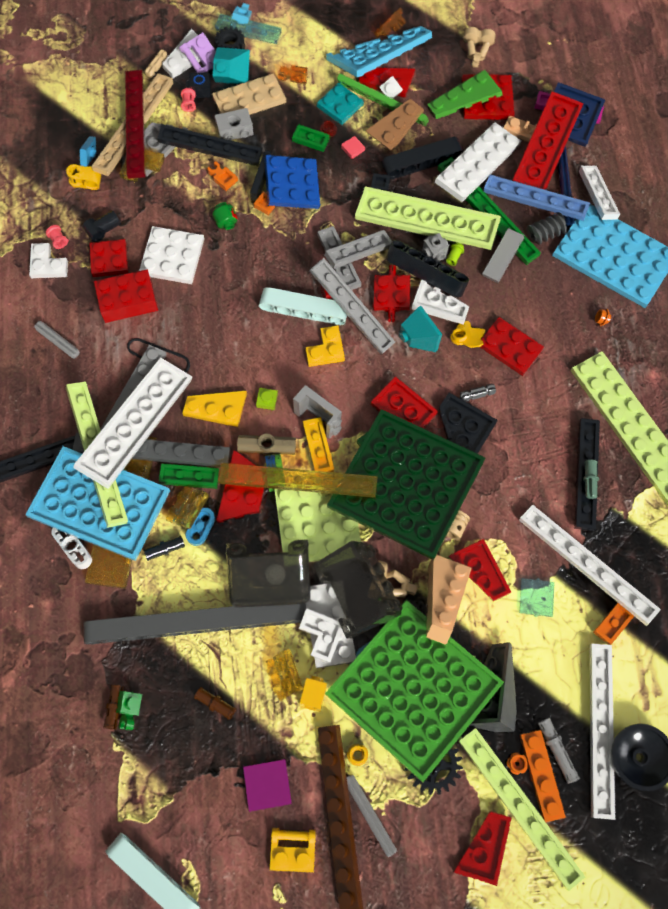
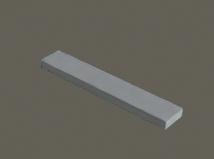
M325 258L309 270L380 354H383L395 343L394 339Z

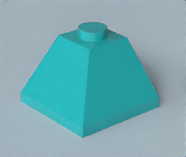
M217 47L213 61V78L215 82L234 84L248 82L250 50Z
M419 306L401 324L399 336L409 347L436 352L439 348L442 333L423 307Z

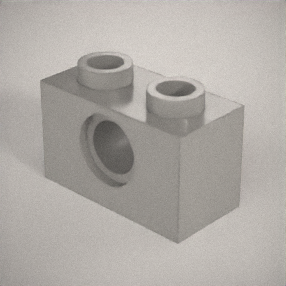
M248 108L214 115L219 138L234 140L253 135V124Z

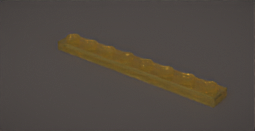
M221 463L218 478L219 484L376 498L377 476Z

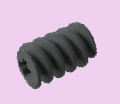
M560 212L527 226L529 240L532 243L536 242L538 245L542 244V240L547 242L548 238L554 239V235L558 237L560 233L565 234L567 232L565 218Z

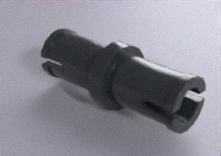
M180 535L165 542L164 540L160 541V544L143 549L147 561L162 555L168 556V553L184 548L185 544Z

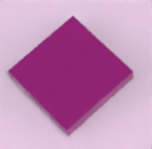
M285 759L243 767L249 812L292 804Z

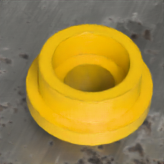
M353 744L347 751V758L351 764L360 766L367 761L368 751L362 744ZM355 751L361 752L362 756L360 759L354 758L353 754Z

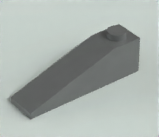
M510 642L492 644L484 665L504 683L469 726L493 732L515 731L517 712L512 644Z

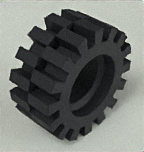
M231 26L230 29L224 27V30H222L221 28L215 36L216 49L217 47L245 49L244 34H242L241 30L238 31L236 27L234 30ZM228 41H233V42H235L234 44H231V45L225 44V43L228 42Z

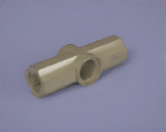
M267 433L261 436L238 435L237 451L240 453H261L264 456L272 454L295 455L296 437H277ZM265 442H269L272 444L270 447L267 448L262 446Z

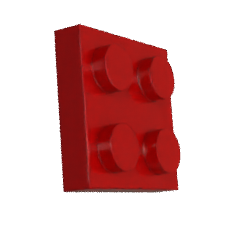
M125 239L90 243L92 277L129 273Z

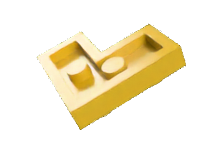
M339 326L320 328L323 345L305 347L309 367L345 361Z

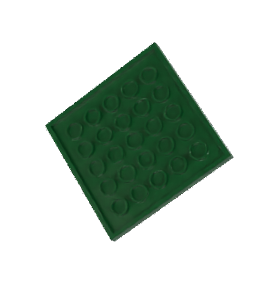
M381 409L328 502L327 508L434 560L486 458Z

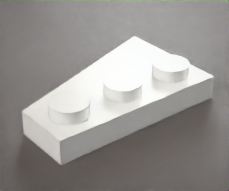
M192 29L162 63L163 69L172 78L192 67L186 55L179 49L181 45L198 36ZM190 48V51L192 52L196 60L200 62V59L198 58L194 50Z
M421 279L412 310L422 306L429 315L464 325L469 306L453 296L440 292L441 289L433 288Z

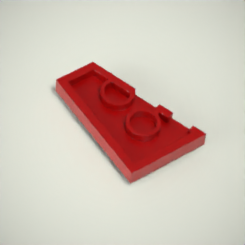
M484 539L448 556L452 561L471 567L469 578L493 602L512 593Z

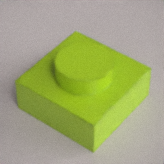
M259 388L256 407L275 410L278 390Z

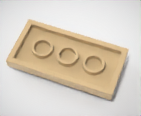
M274 73L212 93L213 100L220 114L248 108L250 115L286 103V97Z

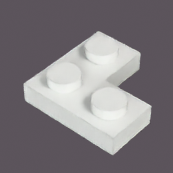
M49 243L31 244L29 275L31 278L67 277V258H50L51 246Z
M306 609L299 629L318 636L311 656L330 663L345 623Z

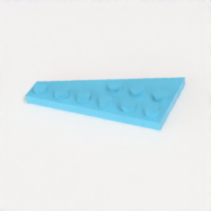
M419 26L403 31L402 35L399 36L389 35L387 36L388 39L383 41L375 39L358 44L352 50L345 48L335 55L328 53L326 54V59L355 77H361L370 70L376 69V67L387 63L389 60L432 38V31Z

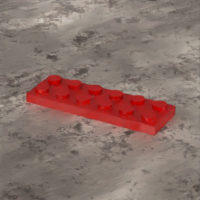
M551 92L512 181L543 190L547 189L584 103L556 92Z

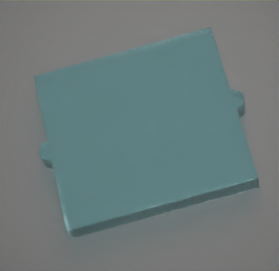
M522 578L519 613L534 615V617H553L555 582L541 581L539 578L536 580Z

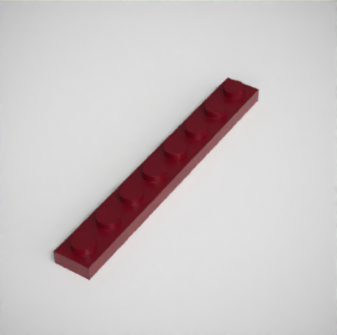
M142 70L125 71L126 174L128 179L146 177Z

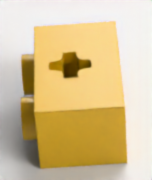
M312 676L311 679L306 678L300 707L321 712L327 689V683H324L323 678Z

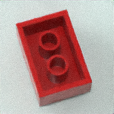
M148 269L94 281L100 313L105 323L159 311Z

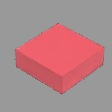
M355 136L341 144V148L351 159L365 151V146Z

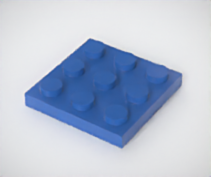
M266 155L264 160L268 206L319 209L320 196L316 159Z

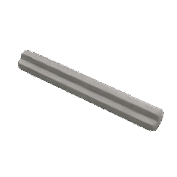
M353 774L346 777L348 790L387 857L392 856L397 852L396 847Z

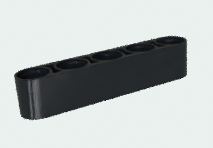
M451 137L387 156L382 160L381 164L386 175H390V179H395L438 166L450 157L456 160L464 152V149L458 137Z
M394 240L390 244L386 255L388 262L452 296H463L469 282V278L466 275L403 242Z

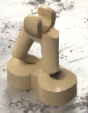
M475 27L465 29L463 40L468 43V57L473 60L472 67L479 66V62L485 59L489 46L494 44L495 32L493 30L485 29L480 31ZM477 43L482 46L480 52L475 51L474 45Z
M378 560L368 598L376 600L381 593L405 598L406 594L413 596L416 594L417 585L410 584V578L397 570L387 573V562ZM394 577L402 586L401 588H388L383 585V581Z

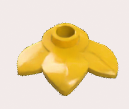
M465 321L464 325H457L450 339L456 345H465L470 348L480 347L484 344L481 339L485 334V329L471 328L470 322Z

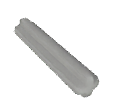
M38 321L34 327L39 333L71 358L75 359L80 354V351L44 322Z

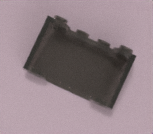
M350 541L313 564L321 583H331L346 618H340L338 621L346 639L354 638L400 616L402 613V605L395 598L393 586L384 575L385 569L375 556L376 550L371 544L368 545L358 541Z

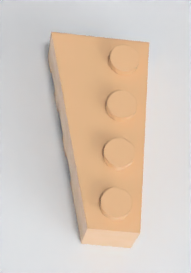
M436 555L434 560L431 559L428 566L426 637L446 645L454 628L471 567Z

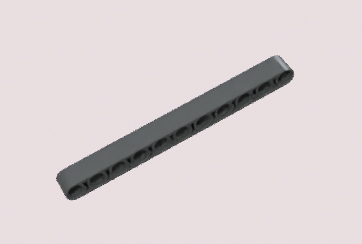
M290 600L83 622L84 644H101L301 623L306 611L305 600Z

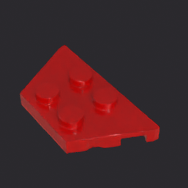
M234 450L217 516V522L219 523L231 518L237 519L246 514L259 513L267 481V474Z

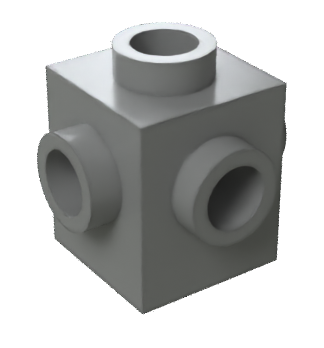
M440 233L434 236L430 235L424 240L422 253L437 261H441L447 256L449 244Z

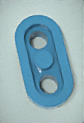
M201 508L194 515L186 531V539L191 545L199 546L205 542L215 522V515L211 509ZM209 517V520L207 522H203L202 518ZM195 534H200L198 539L193 538Z

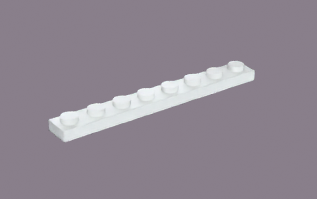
M534 505L520 517L519 521L644 625L647 626L661 610Z
M591 643L589 645L591 818L615 820L614 767L611 760V748L614 741L612 645Z

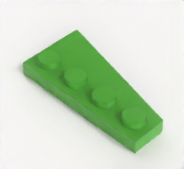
M483 70L431 101L427 106L433 116L438 119L457 112V109L472 107V104L479 101L483 103L489 101L488 98L503 95L502 90L486 70Z

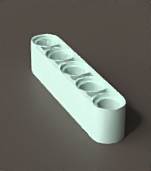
M266 287L262 291L259 307L262 310L335 325H344L346 323L347 314L335 300Z
M120 833L106 849V854L164 909H200V905L192 896L123 833Z

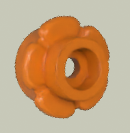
M599 309L595 316V322L599 323V326L608 324L611 319L608 309Z
M513 753L507 760V767L515 775L525 773L528 768L527 758L519 753Z

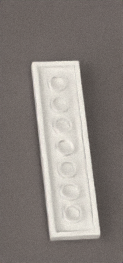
M160 358L76 461L74 469L109 489L191 382L192 376Z

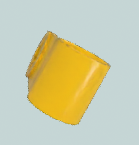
M72 164L67 167L66 173L69 177V184L72 187L91 190L99 189L102 174L94 172L92 166L85 167Z

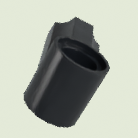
M110 211L96 220L94 218L86 220L82 228L92 242H99L105 237V233L121 223L116 213Z

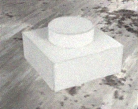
M393 76L380 86L383 93L392 99L403 91Z

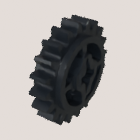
M459 748L450 749L447 752L449 762L442 759L438 767H435L427 777V781L425 780L422 783L412 773L408 775L407 779L414 778L415 781L412 786L416 787L420 784V792L428 788V795H432L433 789L436 790L438 795H441V787L448 792V783L456 786L453 778H461L456 773V770L463 769L462 766L457 765V762L461 761L462 757L455 756ZM449 770L444 779L435 783L439 771Z

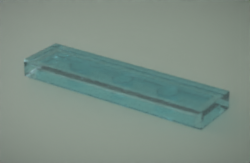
M224 14L219 15L215 25V29L218 31L221 28L224 30V27L230 29L231 26L233 30L236 27L238 31H242L244 37L278 44L282 33V28L250 20L248 24H240L232 19V16Z

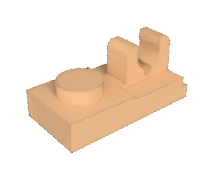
M509 116L504 129L515 137L530 142L537 124L532 125L529 124L530 121L525 122Z

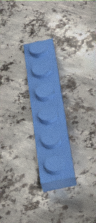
M489 175L484 187V192L554 213L560 212L562 215L584 221L590 206V202Z

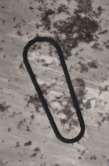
M134 338L127 344L128 351L139 358H142V356L130 349V344L133 341L143 342L185 359L187 368L184 372L186 373L190 368V361L187 357L153 343Z

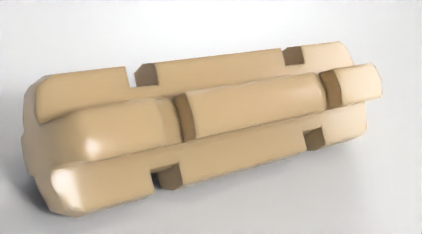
M161 49L144 72L147 77L152 78L161 67L163 61L167 59L166 51Z

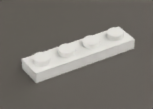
M581 166L579 173L601 219H618L620 213L597 166Z

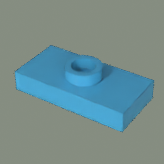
M89 136L80 148V165L85 167L96 156V137Z

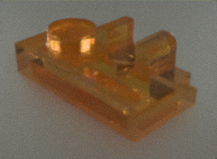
M400 7L374 32L377 38L382 34L386 36L392 30L390 27L394 31H398L400 29L398 23L401 26L406 23L401 16L403 13L402 8Z

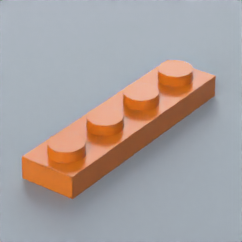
M542 731L519 735L525 757L528 761V769L543 820L550 822L566 818Z

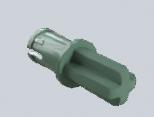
M586 460L584 462L585 477L583 478V481H585V494L588 499L597 498V481H599V477H597V461Z

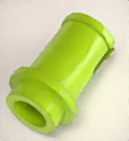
M455 242L451 245V251L446 259L447 264L456 266L460 255L464 253L463 244Z

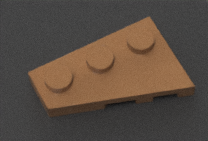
M409 99L365 131L392 152L424 110L413 100Z

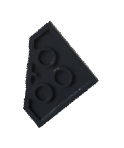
M451 393L447 394L439 407L447 440L478 454L498 420Z

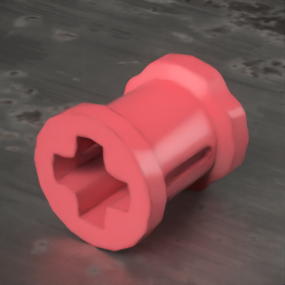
M190 88L183 89L181 91V108L186 112L194 111L196 109L194 102L196 93Z
M52 225L46 230L45 234L48 238H51L56 249H61L68 244V239L61 233L60 226Z

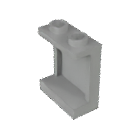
M305 385L293 398L294 414L301 417L306 410L310 411L316 417H321L322 421L327 424V438L330 439L333 435L336 436L342 428V412Z

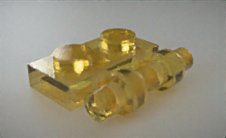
M185 486L182 492L178 493V499L174 506L168 510L169 514L166 520L190 529L210 495L205 491Z
M290 649L282 651L266 661L268 667L266 671L268 676H271L274 685L272 689L274 694H277L279 701L303 690Z

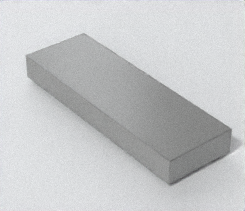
M508 228L482 275L499 283L522 243L524 235Z

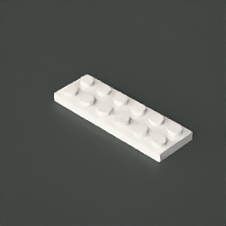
M494 122L436 178L435 183L463 202L520 146L521 140Z

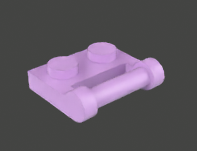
M204 33L179 47L180 51L186 55L197 71L196 73H205L213 69L216 51ZM190 48H192V49L194 50V52L196 53V55L198 56V58L200 59V61H201L202 64L204 65L203 68L200 66V64L198 63V61L196 60V58L194 57V55H193L192 52L190 51Z

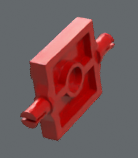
M389 265V275H374V311L383 310L388 312V322H391V316L392 322H395V312L410 310V275H396L395 265H393V271L392 265Z

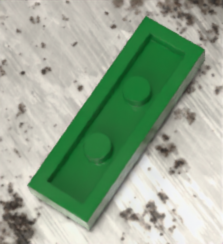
M161 464L159 484L217 489L220 470L219 468Z

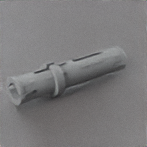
M547 718L538 722L546 739L545 743L552 750L567 784L580 779L563 746L562 737L558 735L551 719Z

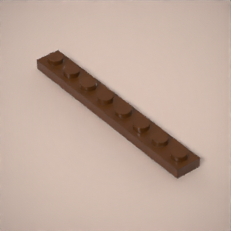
M340 725L318 728L339 909H363Z

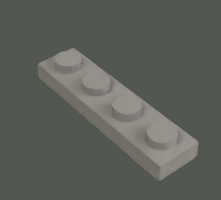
M334 226L317 231V236L325 252L326 250L343 245ZM352 263L334 269L351 290L361 287V281Z
M385 230L326 250L324 255L333 269L386 250L390 247L392 241Z

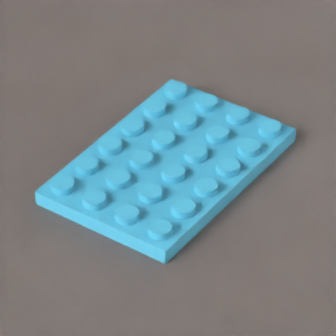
M591 204L584 221L575 220V223L552 255L643 308L647 307L668 273V246L619 219L602 220L596 207Z
M63 446L25 515L35 521L136 561L167 499L170 489L122 470L116 478L128 522L127 524L107 528L93 480L74 469V464L82 453Z

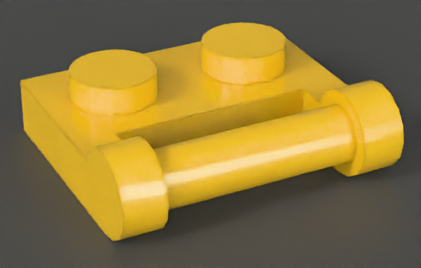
M272 828L270 870L314 872L316 830L309 829V832L284 831L279 830V828ZM278 840L309 841L308 848L278 846Z

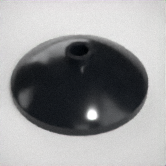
M633 724L622 729L615 737L611 748L612 764L620 779L628 786L641 791H653L665 786L668 783V737L658 728L648 724ZM637 754L641 755L640 762L636 759Z

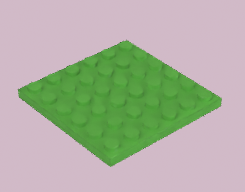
M406 600L328 689L325 695L423 783L502 686L504 681L451 637L446 645L427 638V617Z

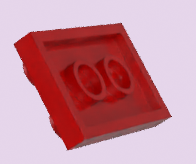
M500 317L481 340L484 344L480 346L481 349L522 376L544 349V346Z
M396 376L370 404L379 412L381 409L423 429L438 413L434 407Z

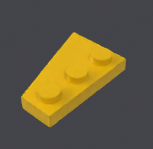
M247 391L187 396L183 416L238 427Z

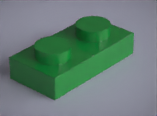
M299 124L292 136V142L324 152L330 140L329 134Z

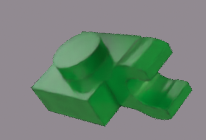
M120 691L118 708L116 710V713H121L119 729L133 730V715L139 716L142 694Z

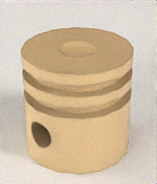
M459 510L447 537L453 540H460L470 517Z

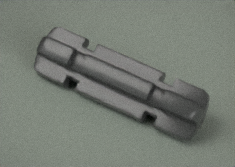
M491 383L487 384L486 387L480 386L470 389V391L460 392V399L467 402L469 399L474 400L485 397L487 394H495V385Z

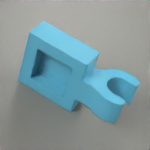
M243 3L242 7L236 6L232 19L240 24H248L252 11L248 10L250 5Z

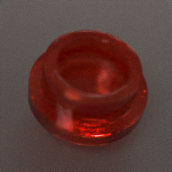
M325 121L320 127V132L333 137L337 133V127L334 122Z

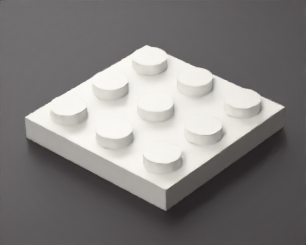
M152 226L139 271L148 269L150 277L192 284L204 243V235Z

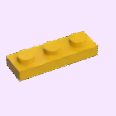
M321 417L303 421L315 475L334 472Z

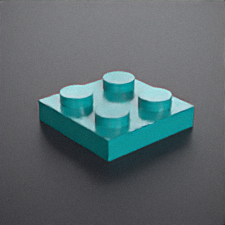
M338 82L317 102V108L343 125L363 106L364 100Z

